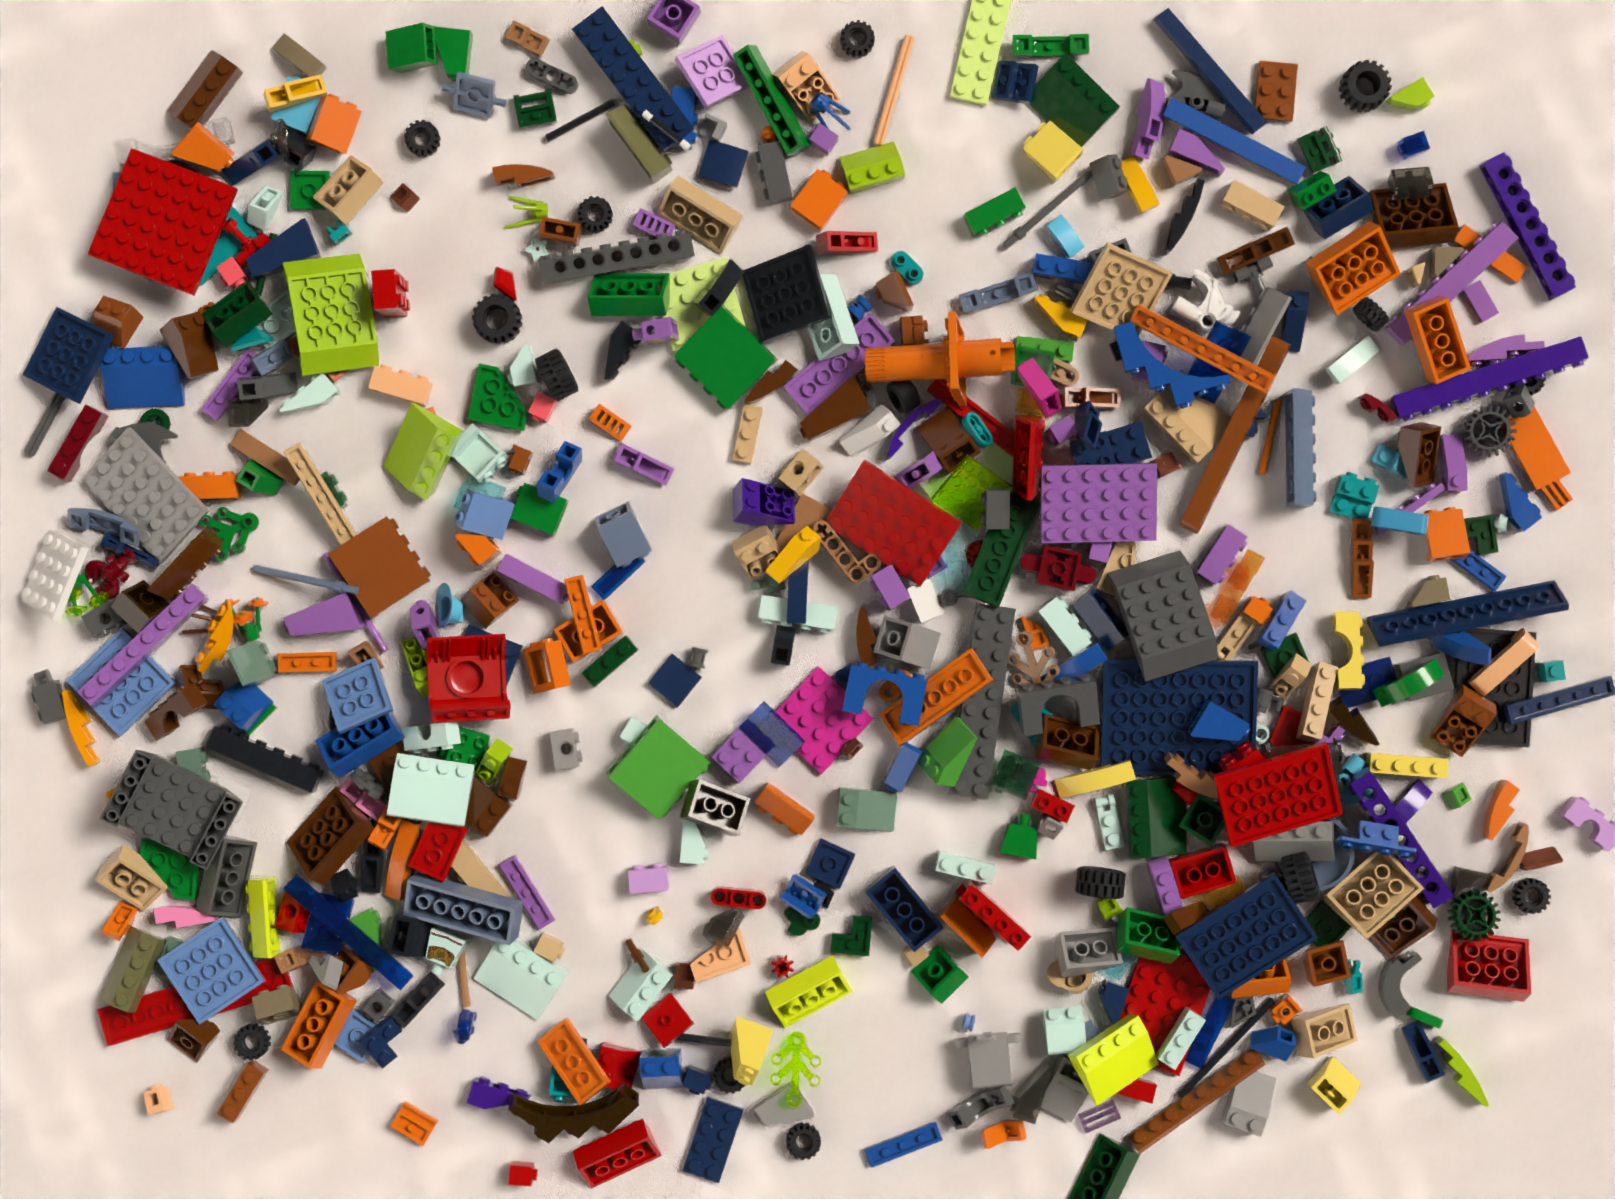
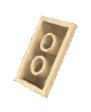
M350 155L313 198L335 218L346 225L384 182L371 168Z

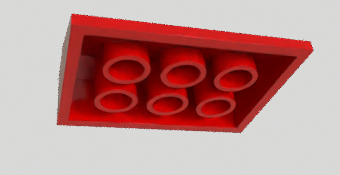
M1015 415L1012 491L1026 500L1035 498L1039 494L1040 465H1043L1041 451L1044 449L1042 432L1045 430V421L1039 415Z
M1455 930L1451 931L1447 966V992L1524 1002L1531 995L1529 939L1488 934V939L1484 940L1481 937V941L1476 942L1475 938L1473 941H1468V936L1462 939L1461 933L1455 934Z

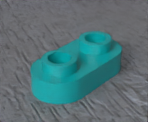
M898 251L893 254L891 265L895 270H898L905 281L911 285L920 283L924 276L922 268L904 251ZM899 257H902L904 259V263H898L897 259ZM916 271L918 275L912 277L910 273Z
M969 412L963 416V427L978 447L986 448L992 444L993 437L976 413Z

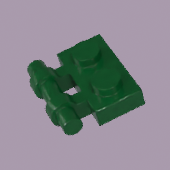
M1327 126L1320 129L1322 133L1320 137L1315 130L1297 139L1312 174L1330 167L1329 158H1333L1335 164L1342 161L1341 151L1336 147L1332 139L1334 136L1332 132H1329ZM1323 142H1326L1329 149L1327 153L1322 145Z

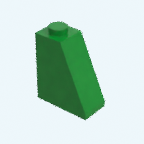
M434 26L435 41L445 72L451 81L456 82L458 72L469 74L473 34L470 30Z

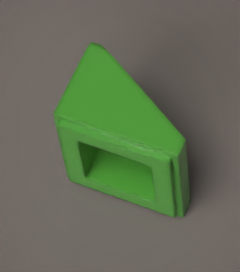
M1463 782L1442 793L1451 810L1460 808L1472 800Z

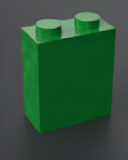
M422 22L385 31L389 70L402 73L437 64L434 26Z
M526 483L523 486H519L516 493L518 500L510 519L555 536L569 500L559 496L557 501L552 503L538 496L537 487Z

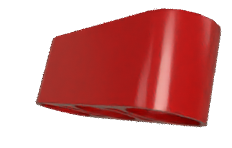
M718 886L711 893L712 902L718 906L761 909L767 901L766 894L761 890ZM722 891L725 894V898L722 901L715 899V892ZM736 893H741L744 896V900L738 903L733 899V896ZM755 895H761L763 902L757 905L753 902L752 898Z

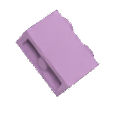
M663 863L651 864V867L644 868V865H633L632 869L628 870L630 894L669 890L668 866H663Z

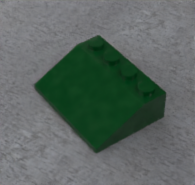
M1067 53L1038 81L1034 87L1032 102L1028 103L1047 123L1049 121L1053 122L1080 147H1083L1120 108V105Z
M1175 777L1136 779L1125 782L1129 857L1132 859L1187 853L1186 831L1178 826L1185 815L1184 800L1173 791V786L1177 782Z

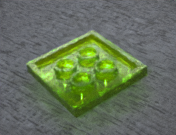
M967 454L931 498L936 504L978 531L983 525L981 524L980 516L981 512H984V505H981V493H984V488L1007 487L1011 492L1013 486Z

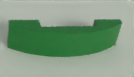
M1089 34L1032 37V35L1012 36L1013 55L1062 57L1065 53L1069 56L1089 54Z

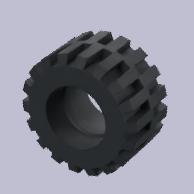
M1369 60L1358 61L1344 73L1339 82L1341 86L1338 90L1342 92L1340 99H1345L1343 104L1345 106L1349 104L1351 106L1350 110L1353 111L1356 108L1359 113L1363 110L1365 113L1369 112L1371 109H1376L1389 96V91L1392 87L1389 83L1392 80L1391 77H1387L1389 72L1382 69L1384 67L1382 64L1378 66L1376 65L1377 61L1374 60L1369 63ZM1360 77L1369 79L1374 86L1373 95L1360 93L1356 87V79Z
M490 294L489 297H482L483 300L481 302L478 301L477 307L473 309L474 315H472V320L476 332L490 343L501 344L503 342L505 344L508 343V340L515 339L514 336L519 334V328L523 324L521 322V319H523L522 314L516 303L503 294ZM495 309H504L508 314L506 325L501 329H491L487 325L489 313Z
M557 348L535 359V364L547 389L557 402L578 392V384L565 358Z
M1303 851L1282 857L1281 868L1289 895L1295 904L1319 899V885L1309 855Z
M1078 867L1075 891L1081 895L1096 898H1123L1126 873L1103 867Z

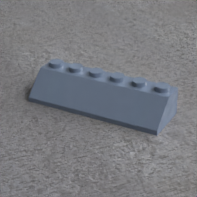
M1293 388L1285 392L1286 507L1314 506V502H1316V491H1313V483L1316 482V472H1313L1316 454L1313 453V445H1315L1316 437L1312 428L1315 425V415L1312 414V407L1315 406V396L1312 395V390Z

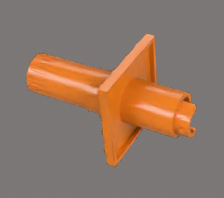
M956 311L948 312V318H945V329L949 336L943 337V342L866 348L865 373L867 382L947 379V387L954 401H957L959 406H967L966 378L1004 375V371H1015L1014 342H1002L1001 338L964 340V330Z

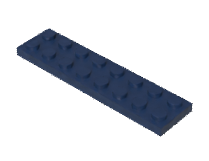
M603 6L572 28V31L663 152L673 146L675 142L642 117L645 110L682 138L694 130V127Z

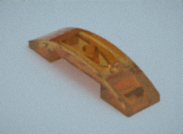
M1247 549L1218 597L1210 614L1211 617L1226 625L1229 623L1237 609V604L1253 576L1257 574L1265 560L1264 557Z

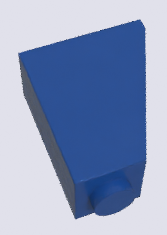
M1206 699L1187 732L1193 737L1241 741L1242 737L1245 738L1248 735L1250 724Z
M908 742L904 743L884 782L888 785L887 789L894 793L898 791L903 792L924 751Z

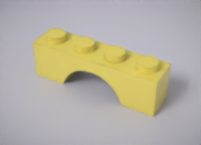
M1335 612L1332 614V634L1341 637L1349 651L1347 662L1342 668L1337 670L1335 691L1360 690L1362 685L1365 684V676L1361 670V666L1364 665V656L1361 655L1360 647H1363V637L1360 636L1362 617H1359V612Z
M1368 752L1365 754V762L1367 763L1365 768L1368 766L1372 773L1447 778L1448 759Z

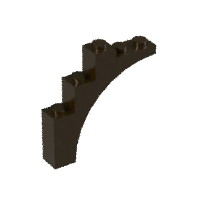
M623 1084L614 1092L601 1099L574 1106L540 1104L513 1093L509 1097L508 1110L513 1115L525 1120L529 1125H533L534 1135L537 1138L550 1143L563 1130L579 1139L593 1125L609 1134L639 1106V1093Z

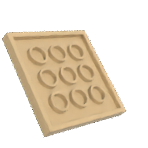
M1106 242L1070 311L1075 315L1113 331L1114 326L1129 322L1138 304L1153 311L1173 272ZM1134 324L1136 332L1139 336V334L1142 331V328Z

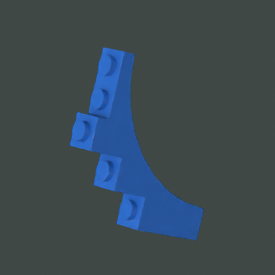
M1133 322L1113 327L1125 373L1130 372V375L1138 374L1144 368L1150 390L1155 389V392L1163 391L1169 385L1175 407L1180 406V409L1192 406L1191 403L1195 401L1194 394L1197 393V396L1208 394V390L1216 388V391L1228 388L1227 385L1231 383L1229 374L1217 377H1197L1169 368L1146 349L1136 332Z

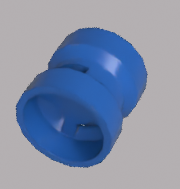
M860 294L855 298L853 304L847 306L849 313L858 321L864 317L865 312H869L873 308Z

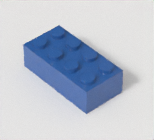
M390 712L342 734L338 732L336 727L318 738L316 742L329 770L338 778H341L356 767L398 743L405 736L393 712Z

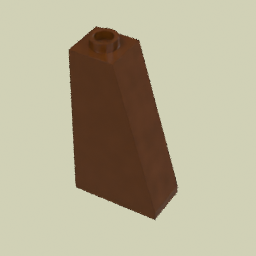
M856 376L850 377L800 422L802 428L799 429L804 439L807 438L809 441H812L872 412Z

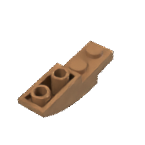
M1168 752L1165 755L1166 763L1176 770L1174 773L1176 781L1194 792L1219 799L1213 777L1215 773L1213 771L1207 772L1205 769H1202L1199 772L1194 766L1190 765L1188 767L1184 764V759L1178 754L1173 755Z

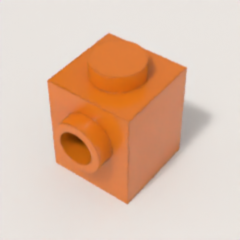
M1250 596L1240 612L1253 619L1258 625H1263V623L1267 624L1271 619L1273 608L1269 606L1270 602L1264 598L1258 599L1255 596Z

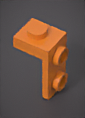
M1005 1119L981 1130L985 1149H990L1005 1141H1023L1027 1139L1023 1120Z

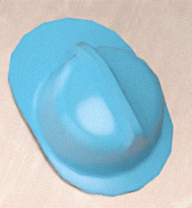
M442 583L436 595L439 625L445 627L448 623H461L463 621V604L459 599L452 596L450 586L447 583Z

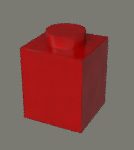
M512 1161L509 1169L508 1185L532 1186L538 1177V1169H535V1163Z

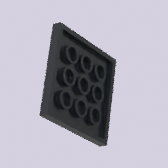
M810 244L743 270L744 274L742 277L760 343H767L832 318L814 251Z

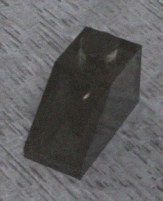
M733 908L711 917L710 921L705 924L702 935L707 941L728 949L745 915L739 908Z

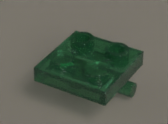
M1005 749L990 786L995 787V791L1002 794L1004 791L1026 800L1041 764Z

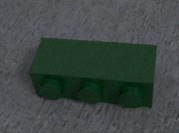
M625 635L586 668L582 674L593 687H597L637 653L639 649Z

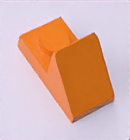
M120 901L104 925L101 934L120 941L123 935H127L132 926L138 908Z

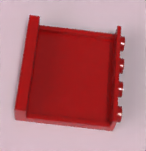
M966 878L955 890V893L960 896L959 899L1017 951L1031 938L1030 934L1020 923L970 879Z

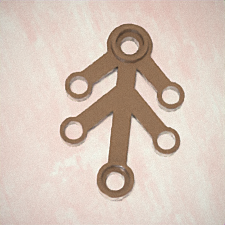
M1024 630L1017 634L1016 641L1018 645L1024 647L1028 665L1020 660L1018 654H1011L1008 658V664L1017 667L1032 677L1033 684L1040 683V674L1048 660L1055 655V649L1051 646L1044 648L1040 660L1036 663L1031 644L1033 642V635L1030 631ZM1024 635L1028 636V641L1024 639ZM1046 650L1051 651V656L1047 655ZM1012 657L1016 659V663L1012 662ZM1057 665L1050 666L1047 669V676L1044 680L1052 681L1054 677L1060 674V668ZM1051 668L1056 670V674L1051 672ZM1017 672L1012 676V681L1017 685L1031 683L1025 679V675L1022 672ZM1017 675L1021 677V681L1016 679Z

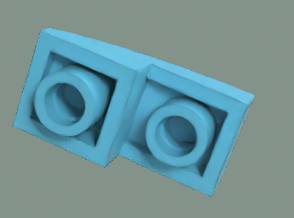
M1062 215L1057 216L1045 225L1053 240L1059 243L1067 258L1073 257L1085 248L1074 229Z

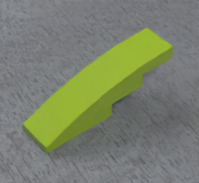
M1438 1036L1434 1042L1448 1054L1443 1060L1457 1072L1452 1079L1481 1105L1487 1108L1489 1106L1488 1101L1472 1070L1459 1053L1444 1038Z

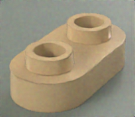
M1055 358L1054 365L1056 369L1052 370L1051 379L1067 386L1076 384L1079 380L1078 369ZM1072 372L1073 377L1068 378L1066 373Z

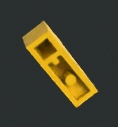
M806 526L789 541L766 569V573L780 584L820 551L821 537Z

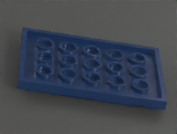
M1275 872L1175 935L1218 1000L1318 939L1316 933L1292 900Z

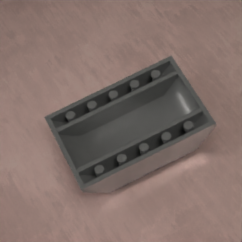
M1180 550L1107 573L1145 682L1219 659L1216 637L1191 566Z

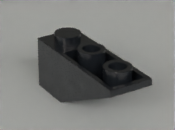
M730 259L696 297L693 303L706 315L713 316L726 301L744 274V271Z
M622 320L610 336L604 376L607 382L617 377L620 365L627 363L631 350L633 348L636 350L642 340L634 341L632 335L633 328Z

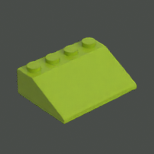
M412 402L383 466L410 492L427 500L435 493L463 430Z

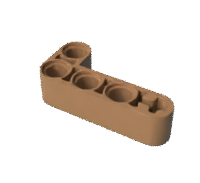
M819 520L812 524L811 529L821 537L820 544L849 581L860 583L880 567L881 560L879 557L877 559L875 554H866L857 561L826 521ZM817 525H824L823 531L825 534L831 533V535L822 540L825 536L821 532L817 533ZM830 539H835L837 542V547L833 550L828 547ZM842 554H847L849 557V561L845 565L840 563V556ZM869 557H873L876 562L872 568H869L866 564ZM854 569L860 570L861 573L860 577L856 580L851 576Z

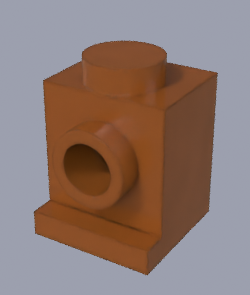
M513 444L512 448L515 449V452H511L508 458V472L519 476L520 472L526 473L533 452Z

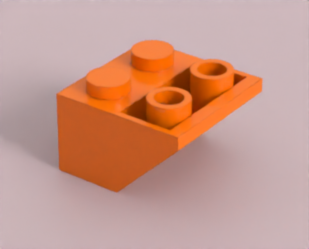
M470 534L455 535L457 538L456 544L462 550L468 551L470 554L468 558L475 566L486 567L502 553L490 537Z

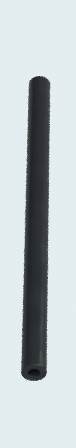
M1270 997L1256 1011L1257 1014L1250 1017L1177 1092V1095L1181 1099L1187 1095L1276 1002Z

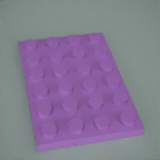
M1157 463L1040 465L1041 543L1157 541Z

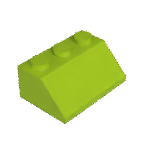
M894 141L839 157L849 194L905 178L901 157Z

